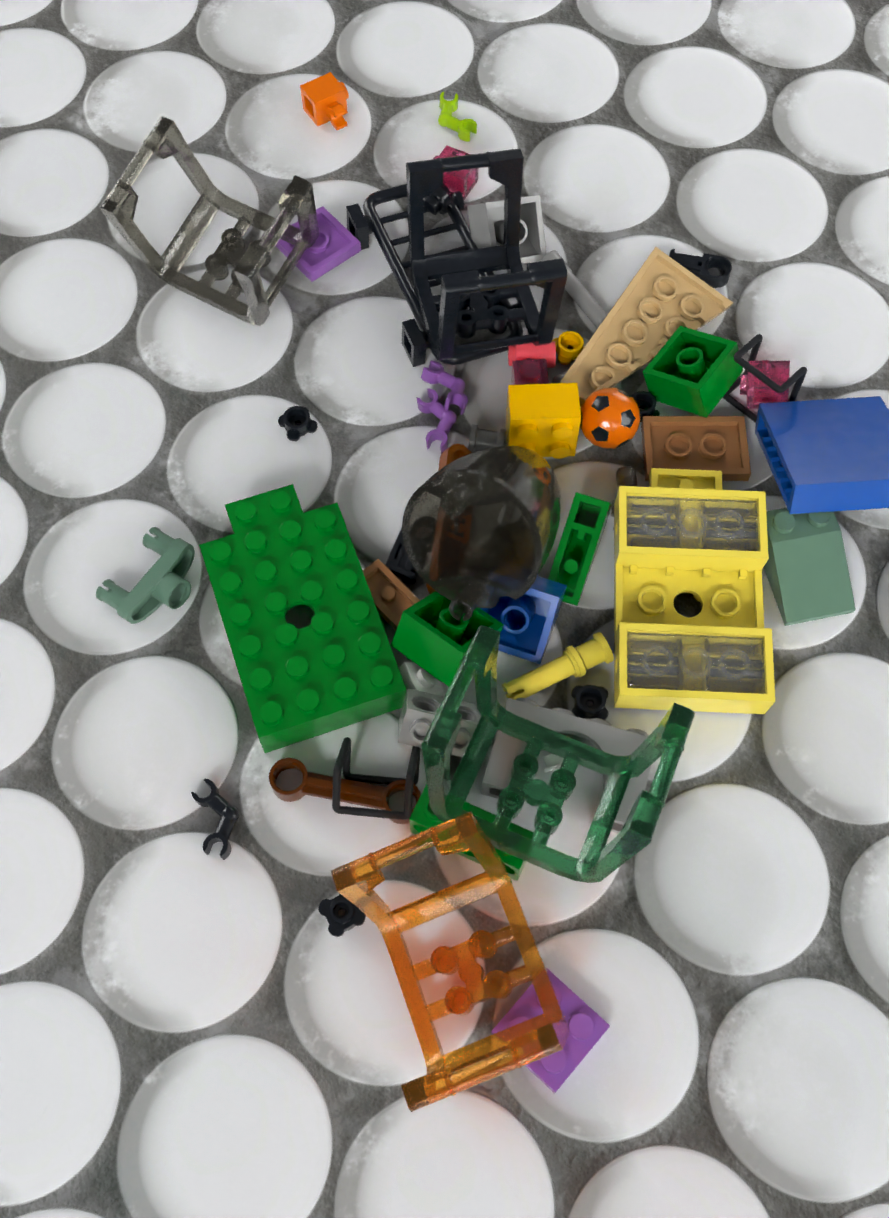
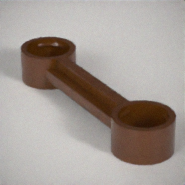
M283 758L272 766L269 772V782L274 794L279 799L293 802L305 795L332 800L333 776L307 772L305 765L295 758ZM287 769H296L303 774L301 785L291 791L281 790L276 785V779L279 774ZM341 778L340 802L392 811L389 808L388 800L394 793L405 791L406 780H397L384 787ZM414 784L413 795L416 798V802H418L421 792ZM390 819L391 821L397 824L409 823V819Z

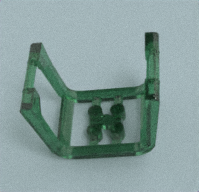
M479 626L465 655L461 659L462 662L421 744L431 810L438 819L450 828L554 874L579 882H601L651 843L681 754L684 751V745L695 713L687 707L674 703L656 729L631 755L616 756L519 717L500 705L497 700V657L501 632L487 626ZM474 676L477 710L481 714V718L451 781L450 755L461 728L462 714L457 713V710ZM498 729L527 744L523 754L516 756L511 768L512 779L509 786L502 789L499 794L497 814L492 823L463 810L462 807ZM541 749L564 758L560 769L554 771L551 775L548 785L543 780L534 779L539 768L537 759ZM661 756L649 792L642 790L636 798L622 830L606 845L630 778L640 776ZM579 764L598 773L608 775L609 779L579 858H575L546 845L550 835L555 833L563 818L561 808L563 802L574 791L576 786L574 774ZM525 800L531 806H539L534 818L535 830L531 839L508 830L512 819L516 818L522 811Z

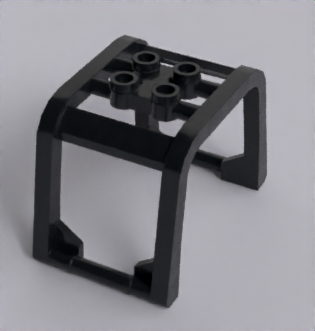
M520 148L406 163L411 272L429 340L437 360L451 359L454 354L529 343L540 346L552 342L567 281V269L563 258L527 263V270H523L519 252L524 157ZM488 167L490 179L505 185L504 245L425 255L423 198L443 185L444 172ZM505 269L508 272L483 277L479 276V273ZM441 278V295L433 296L428 280ZM529 285L544 288L540 314ZM516 298L519 308L507 309L499 305V303L503 299ZM524 321L529 334L454 345L455 334L464 339L473 337L476 330L488 329L494 334H502L507 330V325L510 322Z

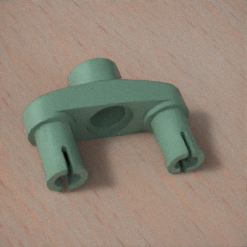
M152 527L149 530L155 537L146 533L142 543L143 546L158 553L161 557L132 591L124 590L110 579L102 583L109 589L108 591L101 586L96 591V598L116 609L118 615L131 624L145 620L162 604L171 609L181 607L191 593V584L184 577L194 560V547L181 538L174 539L157 527Z

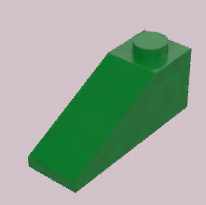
M577 492L575 493L548 578L549 580L567 585L563 602L578 606L612 507L610 502Z

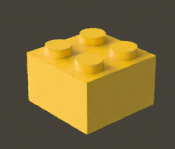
M578 383L508 385L505 422L508 459L529 460L538 457L562 459L567 456H575L581 422Z

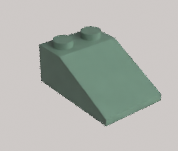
M787 507L766 511L769 559L764 565V570L784 625L788 626L854 613L856 608L842 532L834 511L790 514Z

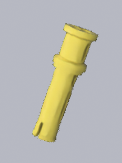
M597 632L593 634V639L576 647L572 645L566 647L562 656L507 683H503L502 688L504 692L507 691V694H505L507 698L514 700L517 698H527L572 675L582 677L586 675V670L602 662L607 664L613 662V653L603 634Z

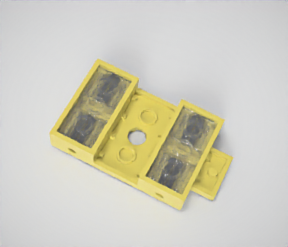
M651 468L649 487L619 486L614 503V708L765 714L775 703L772 629L764 628L762 569L769 559L765 491L723 490L722 471ZM681 593L693 594L694 598L701 602V612L694 617L680 615L674 608V599L677 595Z

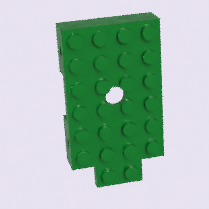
M291 484L225 504L234 534L200 544L199 546L264 753L402 708L407 692L338 503L303 513L294 485ZM296 605H306L314 611L315 615L312 617L310 625L304 628H296L294 625L286 622L287 612Z

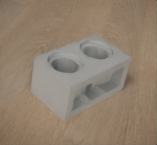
M408 688L398 721V743L473 759L483 729L482 706Z

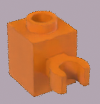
M329 72L300 85L303 109L317 127L331 121L336 130L348 126L343 115L348 113L346 100L349 98L343 82H339Z

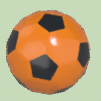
M602 388L595 391L586 398L580 409V428L583 434L592 444L601 448L615 449L625 445L634 437L639 428L640 411L636 401L627 392L618 388Z

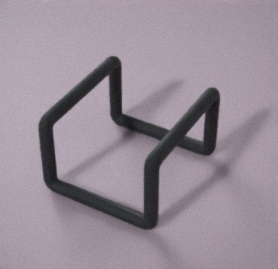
M757 334L735 353L734 361L742 366L745 371L723 396L724 400L755 423L757 415L729 395L752 374L777 393L785 392L794 384L788 402L796 400L807 373V368L801 367L779 386L756 369L753 365L763 339L761 334ZM752 348L747 362L741 357Z
M345 737L333 770L332 808L334 812L398 820L409 819L412 815L414 784L417 785L419 781L420 747L413 746L406 779L351 774V739ZM342 767L343 777L348 780L386 785L397 780H406L404 812L340 806Z

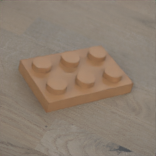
M702 416L642 417L641 432L645 481H649L651 468L722 471V481H749L751 468L744 416H708L707 418Z

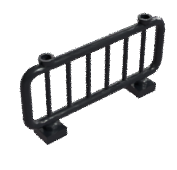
M443 183L440 187L451 199V204L446 210L453 224L424 231V238L457 230L465 246L436 254L477 249L471 238L470 227L460 211L464 209V199L461 192L457 191L451 194L450 190ZM407 184L370 194L363 204L364 215L359 204L346 206L347 230L360 241L361 250L369 248V234L374 233L415 319L402 322V345L412 366L416 367L425 364L427 349L430 348L433 355L434 353L415 287L405 268L411 267L410 261L402 263L394 248L396 245L409 242V235L390 240L383 226L385 223L408 218V211L380 218L375 209L378 204L407 197ZM424 206V213L429 212ZM493 271L479 273L481 277L495 275ZM441 278L429 281L430 288L441 285ZM503 299L499 303V305L507 309L519 308L518 303L511 306L508 299ZM524 321L508 323L510 335L506 338L523 336L521 322ZM508 347L454 354L451 359L439 361L444 364L459 365L508 351Z

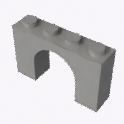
M507 698L483 777L481 794L519 804L528 769L535 756L552 745H576L588 751L597 760L603 773V791L594 827L632 837L637 826L657 739L649 737L648 733L639 729L630 728L623 730L612 727L608 721L603 719L591 718L587 720L576 717L571 711L563 708H554L553 710L543 708L527 698H517L516 700Z

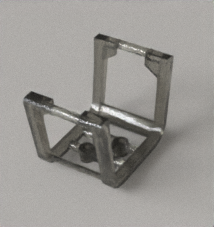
M164 116L159 118L99 208L141 260L159 278L190 296L244 322L257 326L264 324L270 314L269 307L307 248L313 246L319 237L313 186L309 181L295 175L277 202L280 209L278 216L274 218L230 198L218 190L190 150L175 122ZM153 153H156L161 159L172 155L201 195L162 256L157 253L133 221L138 196L131 186ZM220 210L238 219L233 228H229L222 233V241L214 254L206 258V271L198 282L179 271ZM296 214L300 229L290 225ZM251 225L264 231L261 238L251 242L244 253L245 243L243 236ZM279 239L295 245L265 292L259 271L270 263V254ZM228 264H230L233 268L231 273L233 282L225 294L211 288L215 280L220 281L227 278L229 275ZM241 292L245 294L248 305L237 300Z

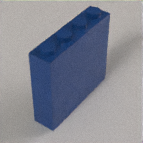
M881 396L759 403L755 434L790 514L889 508V409L886 407Z

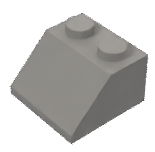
M540 195L521 197L519 236L521 264L542 261L543 257L547 254ZM504 200L467 205L471 238L477 248L504 245Z

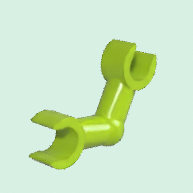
M443 91L440 94L439 102L441 109L438 118L439 124L442 127L458 132V137L462 141L470 142V131L475 134L477 133V123L472 119L459 120L453 117L452 112H455L458 108V94H455L453 100L447 101L444 99Z

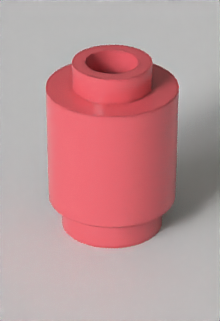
M555 341L540 346H535L533 343L509 346L508 365L515 366V372H547V368H555Z

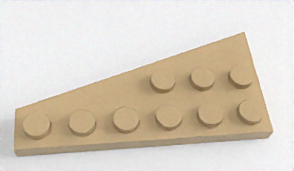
M655 247L559 383H578L579 400L582 407L586 398L595 391L614 387L651 362L679 326L698 330L726 311L733 302Z

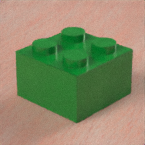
M679 326L643 371L649 393L654 395L657 402L707 418L743 372V367L734 361V355L739 351L737 342Z
M444 585L403 611L391 646L429 672L437 680L451 687L490 658L504 624L447 585Z

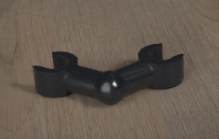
M204 779L205 783L211 788L210 795L206 798H200L196 793L191 792L192 797L198 805L210 807L220 816V820L215 833L210 834L204 840L203 851L206 855H209L213 844L223 842L220 857L225 860L231 853V844L228 840L234 824L239 818V810L219 795V789L213 781Z

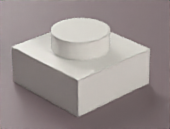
M405 662L399 667L406 691L409 688L439 696L445 695L440 681L415 662Z

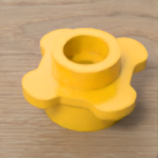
M574 331L563 332L558 338L552 340L555 341L558 362L563 365H568L571 361H574L584 348L582 336Z

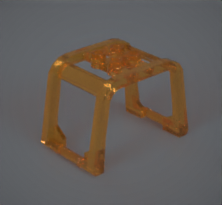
M471 811L331 870L337 892L356 905L380 930L424 1055L427 1074L401 1085L407 1106L411 1112L449 1096H455L461 1091L517 1068L520 1069L524 1065L563 1050L569 1036V1030L558 997L510 876L500 856ZM433 846L436 847V850L442 856L470 850L485 870L481 874L393 911L373 890L385 880L383 872L380 870L381 868ZM498 893L510 925L491 933L485 930L476 931L469 940L451 948L440 946L433 951L431 958L413 965L402 934L403 932ZM516 940L525 964L505 973L500 970H493L484 978V969L477 962L476 958L483 960L491 959L497 953L498 947ZM458 971L460 979L466 984V988L461 986L452 987L446 993L445 998L427 1005L419 980L436 973L452 975ZM532 981L543 1014L447 1054L443 1053L433 1021L451 1013L460 1016L467 1015L473 1010L474 1005L491 998L505 999L511 994L514 987Z

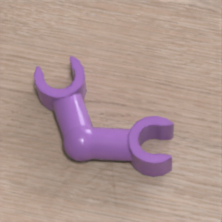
M431 360L429 368H423L422 380L429 384L440 383L451 389L444 404L445 410L448 411L450 404H455L461 408V415L464 414L468 403V397L464 394L465 381L445 372L442 364Z
M427 388L428 397L432 401L426 403L416 397L418 409L426 414H434L440 419V422L436 429L431 430L426 435L427 449H429L433 441L440 440L442 441L440 445L442 453L448 448L447 436L456 422L457 416L453 411L445 410L444 405L438 401V394L435 390Z

